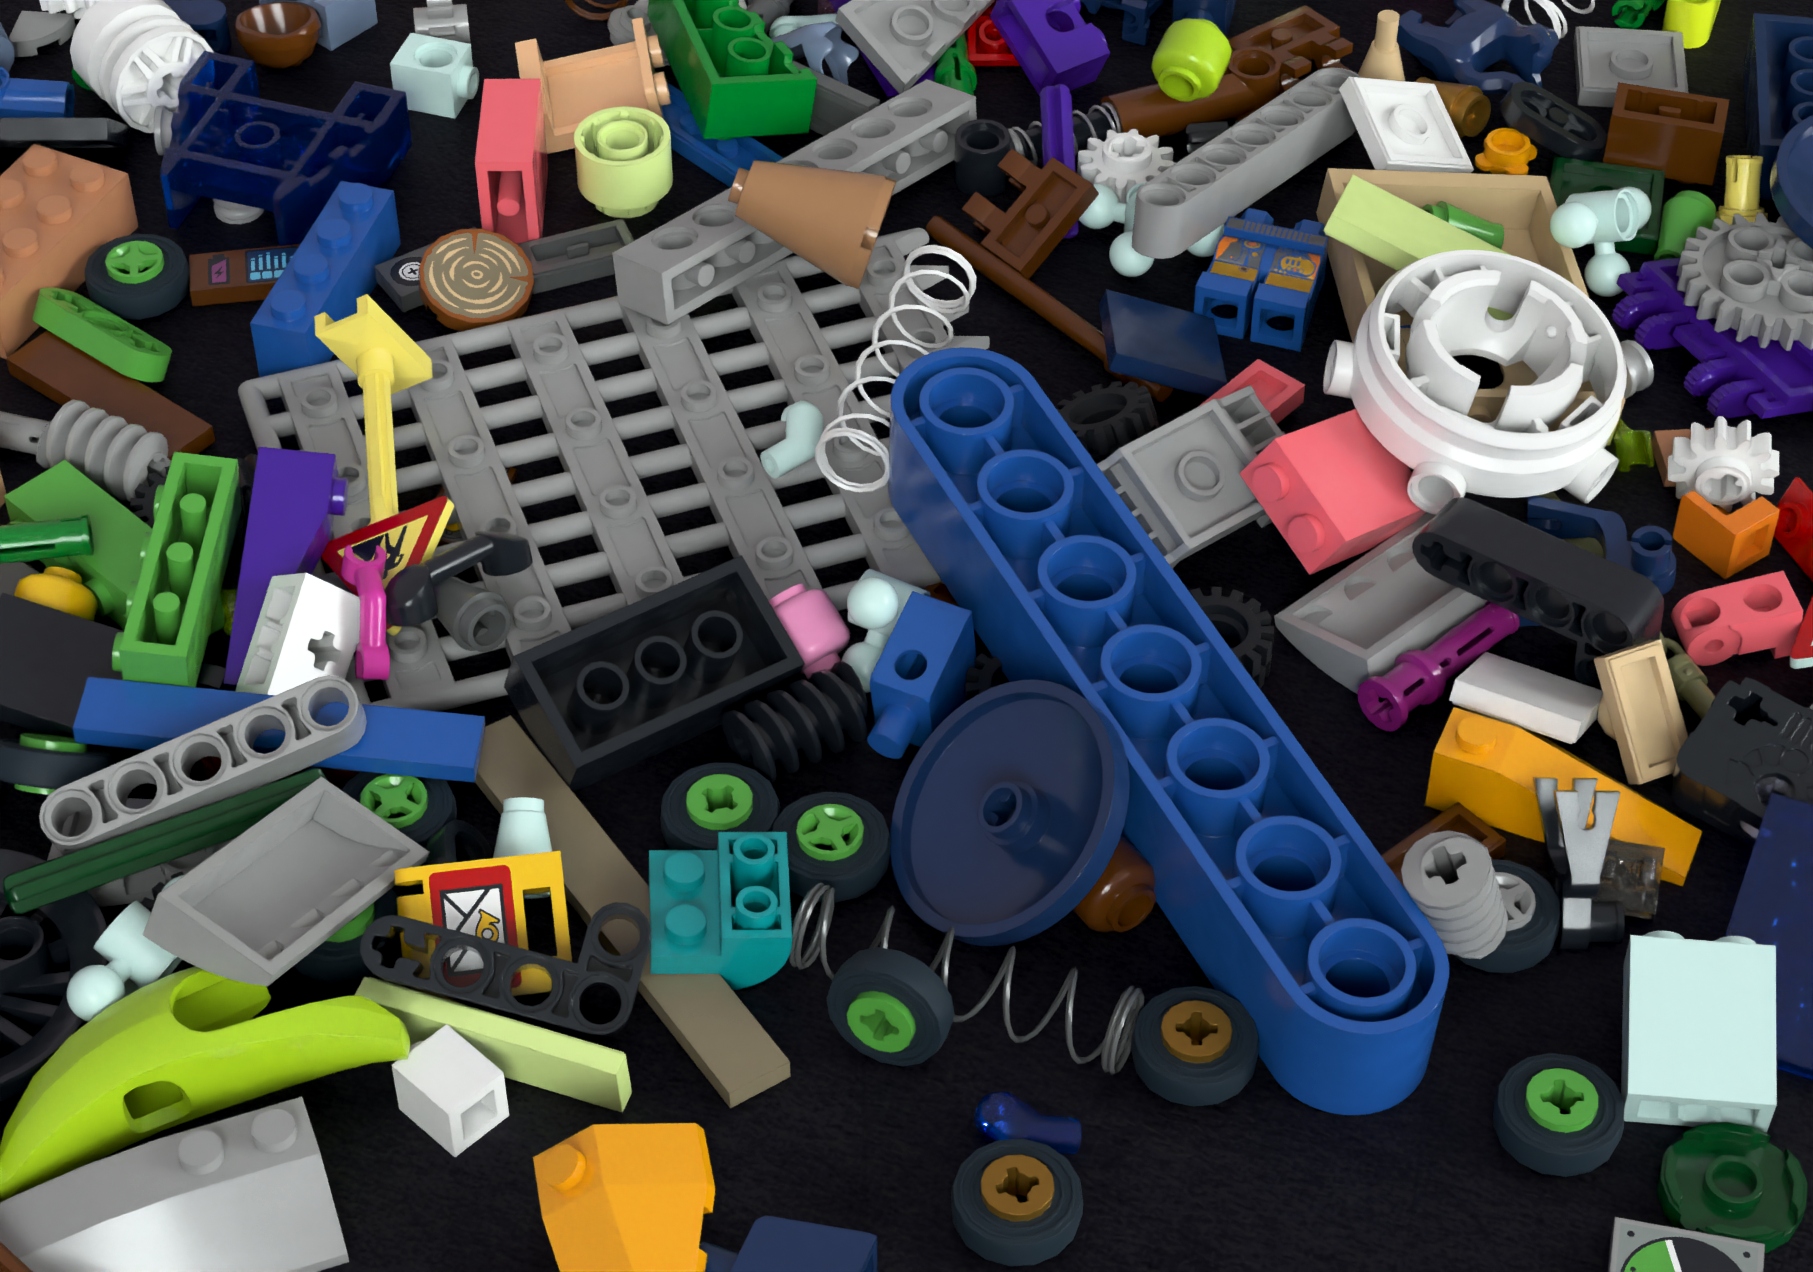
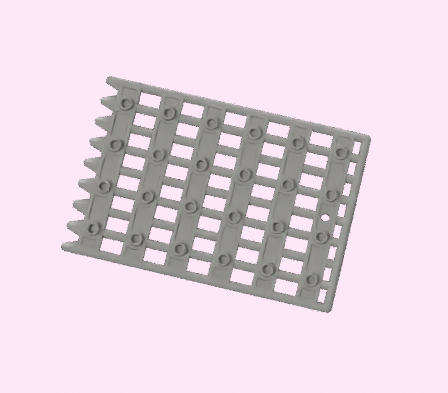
M913 228L878 236L859 289L845 286L844 284H837L801 293L794 279L823 273V271L800 256L794 255L779 260L719 295L732 293L738 308L690 318L689 314H686L669 325L620 305L618 296L415 342L431 358L433 378L391 395L392 412L411 407L417 423L393 428L394 450L398 452L426 445L432 461L396 469L397 494L441 484L446 497L454 504L446 526L457 523L463 541L436 547L432 558L476 536L475 532L496 531L518 535L526 538L530 545L533 563L521 572L506 576H490L483 572L481 562L473 566L479 582L471 584L500 595L506 602L507 610L511 615V627L507 637L499 646L490 651L506 648L512 662L513 656L701 574L697 573L683 577L675 559L726 546L729 547L734 559L741 555L743 556L768 600L790 587L803 583L806 590H824L829 595L837 611L847 609L848 594L859 580L822 589L814 570L864 557L870 569L921 589L940 582L944 584L892 506L888 493V481L885 486L873 492L859 493L845 490L832 483L820 471L815 457L777 479L772 478L762 466L756 451L770 448L786 439V421L780 420L744 429L737 415L740 412L787 402L789 406L803 400L815 405L823 415V431L828 424L837 419L838 400L844 389L856 381L855 365L858 360L838 364L831 350L872 340L875 323L879 316L889 310V294L895 283L903 277V265L906 261L903 256L929 243L930 238L927 231L923 228ZM910 265V273L919 270H938L949 274V266ZM928 274L912 277L914 284L922 292L946 279L939 275ZM906 283L900 286L895 295L894 307L905 304L928 307L914 296L907 288ZM859 303L866 318L819 328L812 314ZM969 304L964 311L956 314L939 313L947 318L950 323L968 313ZM905 309L895 312L904 330L915 339L925 343L938 344L945 341L948 336L943 328L944 322L932 313L920 309ZM891 315L883 321L878 330L879 342L902 340L916 344L900 332L893 322ZM622 319L628 333L578 344L572 330ZM750 329L756 343L708 354L701 340ZM954 336L950 344L942 348H926L919 344L916 345L928 353L960 347L986 350L990 347L989 336ZM510 344L516 359L464 370L458 356ZM905 345L883 346L886 354H882V357L899 374L909 364L924 356L917 349ZM639 355L645 369L595 381L588 366ZM877 356L865 358L861 366L860 379L870 376L891 377L895 375L885 369ZM340 359L246 380L238 388V396L257 452L259 447L282 449L279 438L295 434L300 448L298 451L336 455L338 476L340 478H348V501L345 516L334 515L332 535L329 541L369 525L371 520L366 435H362L357 422L358 419L364 418L363 394L348 397L343 382L357 380V375ZM768 365L775 380L726 391L719 376ZM526 381L532 396L479 408L474 396L475 392ZM656 391L662 407L611 418L605 403ZM853 391L849 392L844 401L843 416L859 413L871 414L885 420L890 419V417L880 414L871 407L866 400L858 402ZM891 394L870 399L882 410L890 413ZM282 397L287 412L270 415L265 400ZM542 418L548 434L495 446L489 430ZM853 418L845 421L848 428L862 430L878 440L870 423L878 421L869 418ZM839 423L833 429L842 428L841 424ZM673 429L680 442V445L629 457L622 440ZM848 436L834 437L826 442L825 453L828 463L839 477L858 484L873 483L883 477L885 464L881 456H876L862 450ZM889 437L879 439L878 441L889 452ZM857 439L864 446L875 450L871 445L867 444L866 442L860 439ZM558 456L565 471L511 485L505 468ZM691 467L698 481V484L646 496L639 479ZM825 478L833 495L782 507L775 490ZM575 495L582 511L528 525L521 508ZM709 506L717 522L664 536L657 518ZM845 517L853 533L850 536L802 547L794 529ZM592 535L599 550L597 553L544 565L538 548ZM320 559L312 575L353 594L335 572L325 573ZM610 576L617 594L561 607L554 589ZM430 619L420 624L402 626L399 633L395 636L390 635L386 631L390 670L389 678L381 680L388 699L370 702L364 683L378 679H356L354 653L345 679L356 691L361 704L442 712L508 695L504 684L509 668L454 681L448 662L486 652L465 650L455 642L451 635L438 638L433 622Z

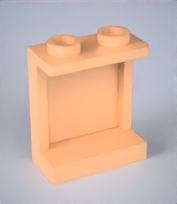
M643 17L632 19L635 41L548 61H543L536 38L515 43L520 79H540L547 154L575 148L574 133L577 126L589 115L603 109L622 106L638 107L654 112L664 119L662 106L671 104V98L664 71L659 73L655 71V68L665 66L658 35L647 36Z

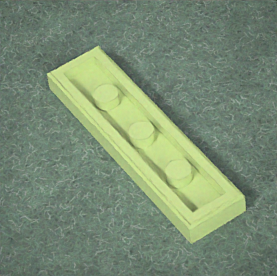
M364 977L355 995H361L374 1001L401 1019L406 1025L410 1046L418 1041H425L447 1024L501 1069L506 1078L622 1113L632 1094L626 1054L622 1051L372 977Z

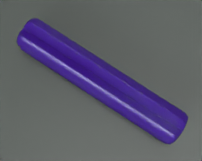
M1066 85L1045 86L1040 92L1043 167L1053 157L1076 172L1072 96ZM1078 220L1063 238L1069 239L1077 235L1079 232Z

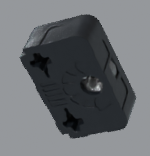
M1745 677L1741 685L1729 680L1713 700L1711 708L1693 733L1691 732L1678 752L1671 784V797L1682 810L1812 881L1813 710L1808 707L1805 708L1772 691L1770 687L1757 680Z

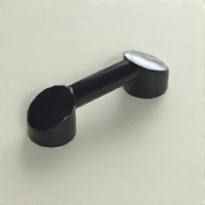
M475 532L476 536L421 564H414L404 568L389 581L384 589L386 594L387 622L393 626H412L432 619L438 613L433 586L481 562L483 572L490 576H506L527 569L533 563L529 541L524 537L509 533Z

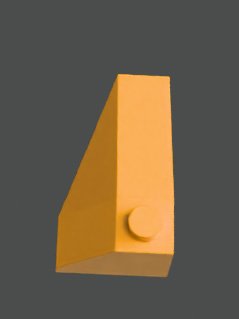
M1453 708L1433 752L1425 806L1445 811L1459 802L1488 826L1545 843L1533 777H1556L1558 779V790H1572V778H1596L1598 780L1595 791L1621 792L1604 862L1676 885H1684L1701 839L1702 831L1536 732L1466 708ZM1594 796L1586 828H1589L1593 824L1594 815L1591 810L1594 804Z
M593 1124L533 1157L542 1219L560 1272H705L707 1253L701 1250L699 1245L703 1214L713 1213L715 1184L705 1132L698 1124Z

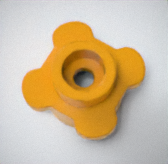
M1495 129L1484 139L1483 146L1485 149L1483 153L1476 155L1475 165L1480 170L1490 171L1492 174L1527 175L1529 169L1527 164L1529 160L1536 158L1537 149L1534 145L1530 144L1528 136L1516 129Z

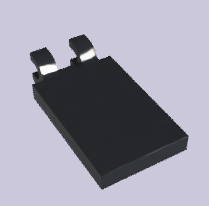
M0 118V148H30L33 144L47 148H132V127L109 118Z
M2 593L0 597V720L43 734L74 738L73 725L87 678L123 680L122 672L113 671L112 651L117 632L124 631ZM203 663L196 688L221 690L224 684L226 668ZM87 745V747L104 750L111 753L112 756L124 760L146 751L143 749Z

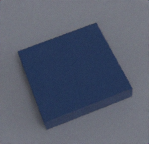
M1105 290L1099 304V311L1110 371L1206 397H1211L1227 384L1214 318L1115 291Z

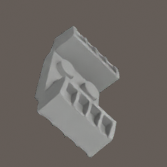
M1251 385L1221 399L1214 398L1119 448L1097 464L1172 569L1184 558L1254 520L1258 522L1261 528L1272 523V520L1239 473L1275 438L1286 434L1277 426L1270 416L1269 410L1265 409L1255 395Z

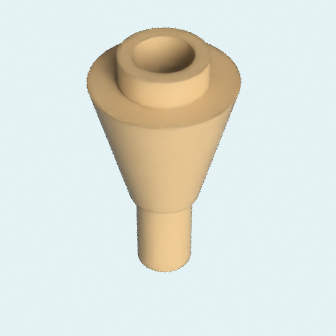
M1382 10L1378 13L1375 40L1372 41L1358 72L1361 78L1405 81L1399 45L1397 43L1400 18L1397 12Z

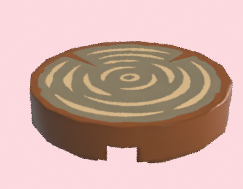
M459 229L439 237L425 250L418 271V286L421 301L426 309L428 305L437 314L438 321L448 328L465 331L513 320L516 317L517 319L520 318L527 311L533 294L534 278L532 264L524 251L506 236L485 229Z

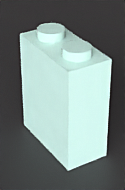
M1653 931L1643 936H1630L1623 965L1621 1097L1624 1101V1121L1690 1127L1730 1122L1755 1127L1767 1133L1777 1106L1775 945L1756 944L1752 939L1742 936H1726L1715 941L1684 939L1682 935L1671 931Z

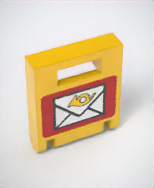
M561 851L394 870L396 886L423 884L424 894L396 898L398 916H404L529 950L523 895L551 891L557 956L552 957L572 962ZM400 933L402 958L421 962L424 969L418 978L429 980L430 958L440 941L429 939L428 954L410 949L404 942V933ZM471 950L454 952L444 964L443 974L445 980L455 987L473 985L479 980L483 972L482 958ZM529 968L521 971L515 977L511 992L515 999L550 995L552 980L546 972L536 968Z

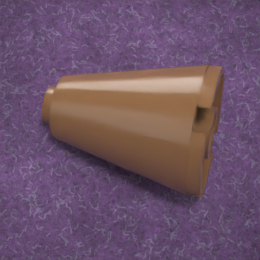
M754 160L750 171L739 167L728 201L738 204L735 213L736 217L845 286L859 289L890 203L896 180L888 178L886 175Z

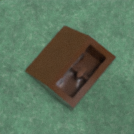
M1618 82L1603 163L1661 170L1665 172V178L1674 179L1685 184L1699 183L1713 186L1729 99Z

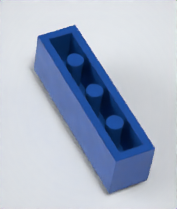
M345 181L339 183L250 322L259 377L325 363L331 360L334 353L315 335L314 316L326 312L336 322L356 314V298L366 294L370 295L377 284L374 266L391 260L401 245L393 190L372 187L362 183Z

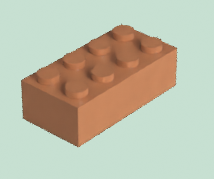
M33 144L0 176L1 358L6 359L12 355L40 327V325L33 321L32 317L41 288L54 287L74 292L85 281L84 272L88 258L100 246L116 238L131 235L139 227L128 173Z

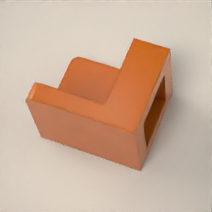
M1692 490L1681 497L1672 538L1723 579H1727L1769 555L1780 510L1761 496L1730 514L1720 506H1713Z

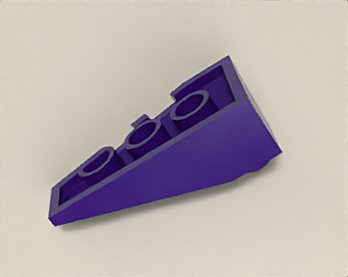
M267 447L258 448L224 678L226 691L236 690L272 576L298 573L312 575L331 539L334 515L345 516L349 482L348 478H340L338 476L335 454Z

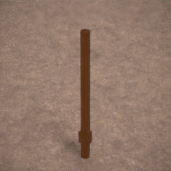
M939 215L934 216L928 222L926 231L930 237L944 247H948L961 254L973 268L1102 360L1105 370L1124 384L1135 382L1138 384V387L1144 385L1148 388L1151 397L1158 402L1165 401L1171 395L1172 387L1110 371L1102 331Z

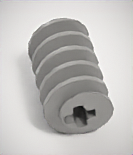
M74 399L65 403L55 414V417L44 427L36 446V462L43 468L50 469L61 461L66 460L105 492L120 501L130 503L131 498H136L135 489L139 484L149 487L147 477L154 472L162 478L167 476L165 467L171 464V460L167 458V439L161 433H148L139 424L128 425L125 419L120 416H109L101 408H90L84 401Z
M1454 831L1430 833L1416 841L1405 854L1401 868L1405 889L1437 932L1447 954H1454L1468 959H1482L1498 947L1505 937L1508 925L1505 903L1498 880L1496 879L1488 848L1475 838Z

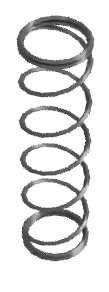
M818 883L807 892L792 926V948L788 959L793 968L798 967L799 970L808 968L820 952L825 973L833 981L835 974L829 969L827 963L826 937L833 916L835 889L833 886L830 887V885ZM822 895L820 915L816 929L806 951L801 957L802 941L808 920L814 906ZM893 906L888 908L881 928L869 949L878 947L880 942L881 948L887 949L889 931L895 911ZM954 926L949 927L944 941L929 967L934 972L943 957L941 980L946 988L950 952L955 933ZM1013 946L1009 948L996 977L976 1006L964 1016L954 1014L953 1022H963L974 1016L987 1003L1005 974L1003 987V1018L1009 1037L1015 1043H1024L1043 1029L1068 991L1065 1033L1067 1047L1072 1059L1077 1064H1085L1101 1053V1066L1104 1073L1109 1071L1113 1075L1121 1070L1130 1054L1131 1039L1136 1019L1144 1007V994L1141 988L1136 989L1134 985L1126 988L1114 1009L1102 1043L1087 1057H1079L1075 1053L1072 1040V1011L1078 970L1075 966L1071 968L1057 997L1040 1023L1026 1036H1017L1012 1030L1009 1012L1010 986L1016 949ZM1124 1023H1125V1027H1124V1030H1123L1121 1039H1120V1041H1119V1038H1120V1035H1121V1031H1122L1123 1025H1124Z

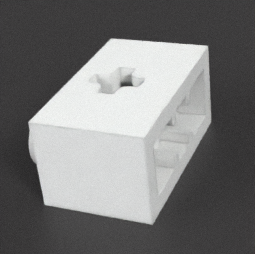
M308 573L272 576L235 691L277 695L322 676H336L345 680L353 653L356 651L359 643V597Z

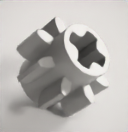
M426 0L427 7L413 8L416 34L471 44L467 4L453 5L452 0Z

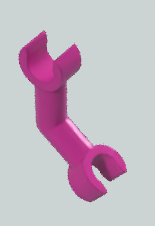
M348 544L344 550L341 568L342 577L347 582L356 585L360 599L359 643L355 654L356 679L389 678L390 656L388 645L386 644V594L382 583L387 555L384 549L378 545L376 546L374 560L363 561L353 555V549Z

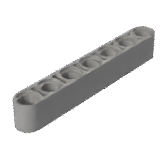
M1330 67L1320 69L1142 185L1137 190L1132 248L1143 256L1158 259L1172 258L1181 254L1227 222L1229 216H1236L1353 135L1356 127L1339 88L1348 77H1361L1357 73L1343 68Z

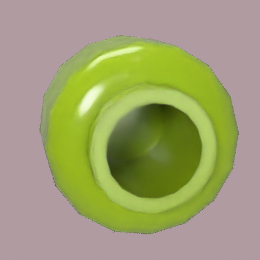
M1186 18L1175 21L1165 31L1153 56L1151 69L1162 91L1171 98L1185 102L1209 97L1218 88L1230 63L1232 49L1226 36L1213 22L1206 19Z

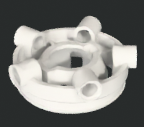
M1455 250L1431 255L1410 263L1398 270L1385 282L1365 311L1353 342L1333 341L1325 365L1323 391L1327 395L1352 399L1359 416L1372 435L1391 454L1414 470L1407 486L1410 500L1423 511L1437 515L1453 498H1464L1466 492L1490 497L1519 498L1542 495L1563 488L1584 504L1593 500L1607 484L1619 463V459L1604 448L1620 415L1622 399L1626 388L1627 370L1622 347L1608 319L1598 306L1571 282L1541 265L1520 257L1485 250ZM1487 308H1496L1514 316L1508 320H1498L1491 317ZM1406 310L1414 318L1411 324L1410 338L1406 346L1407 375L1403 373L1397 364L1400 357V315L1395 313ZM1476 355L1486 357L1505 367L1523 360L1536 373L1538 379L1530 386L1511 385L1496 420L1490 423H1483L1467 416L1479 387L1481 376L1460 365L1452 356ZM1590 380L1596 398L1591 395L1560 423L1557 431L1549 432L1548 427L1573 403L1581 384Z

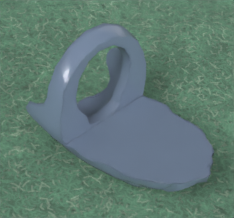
M834 22L805 25L771 39L773 42L783 41L793 52L792 61L806 56L809 67L824 74L822 60L825 58L832 72L833 79L846 85L849 84L848 66L859 57V50L855 46L841 40L842 27Z

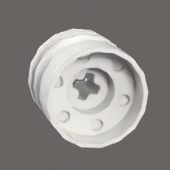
M98 0L85 11L73 32L70 54L74 70L130 127L145 133H154L156 106H166L170 112H174L177 106H186L191 119L203 108L213 92L218 72L214 51L201 35L195 32L189 24L182 21L162 0Z

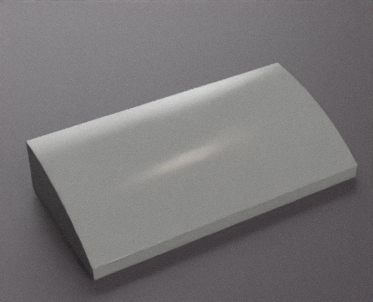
M1427 512L1415 523L1402 529L1274 616L1275 626L1289 642L1318 668L1356 694H1358L1357 691L1360 684L1372 676L1382 677L1392 670L1396 658L1407 650L1423 651L1444 636L1449 630L1481 609L1487 602V600L1432 576L1418 564L1412 548L1414 538L1436 516L1435 514Z
M321 776L157 895L143 936L171 954L205 971L248 984L269 986L395 886L394 870L422 865L426 861L429 851Z

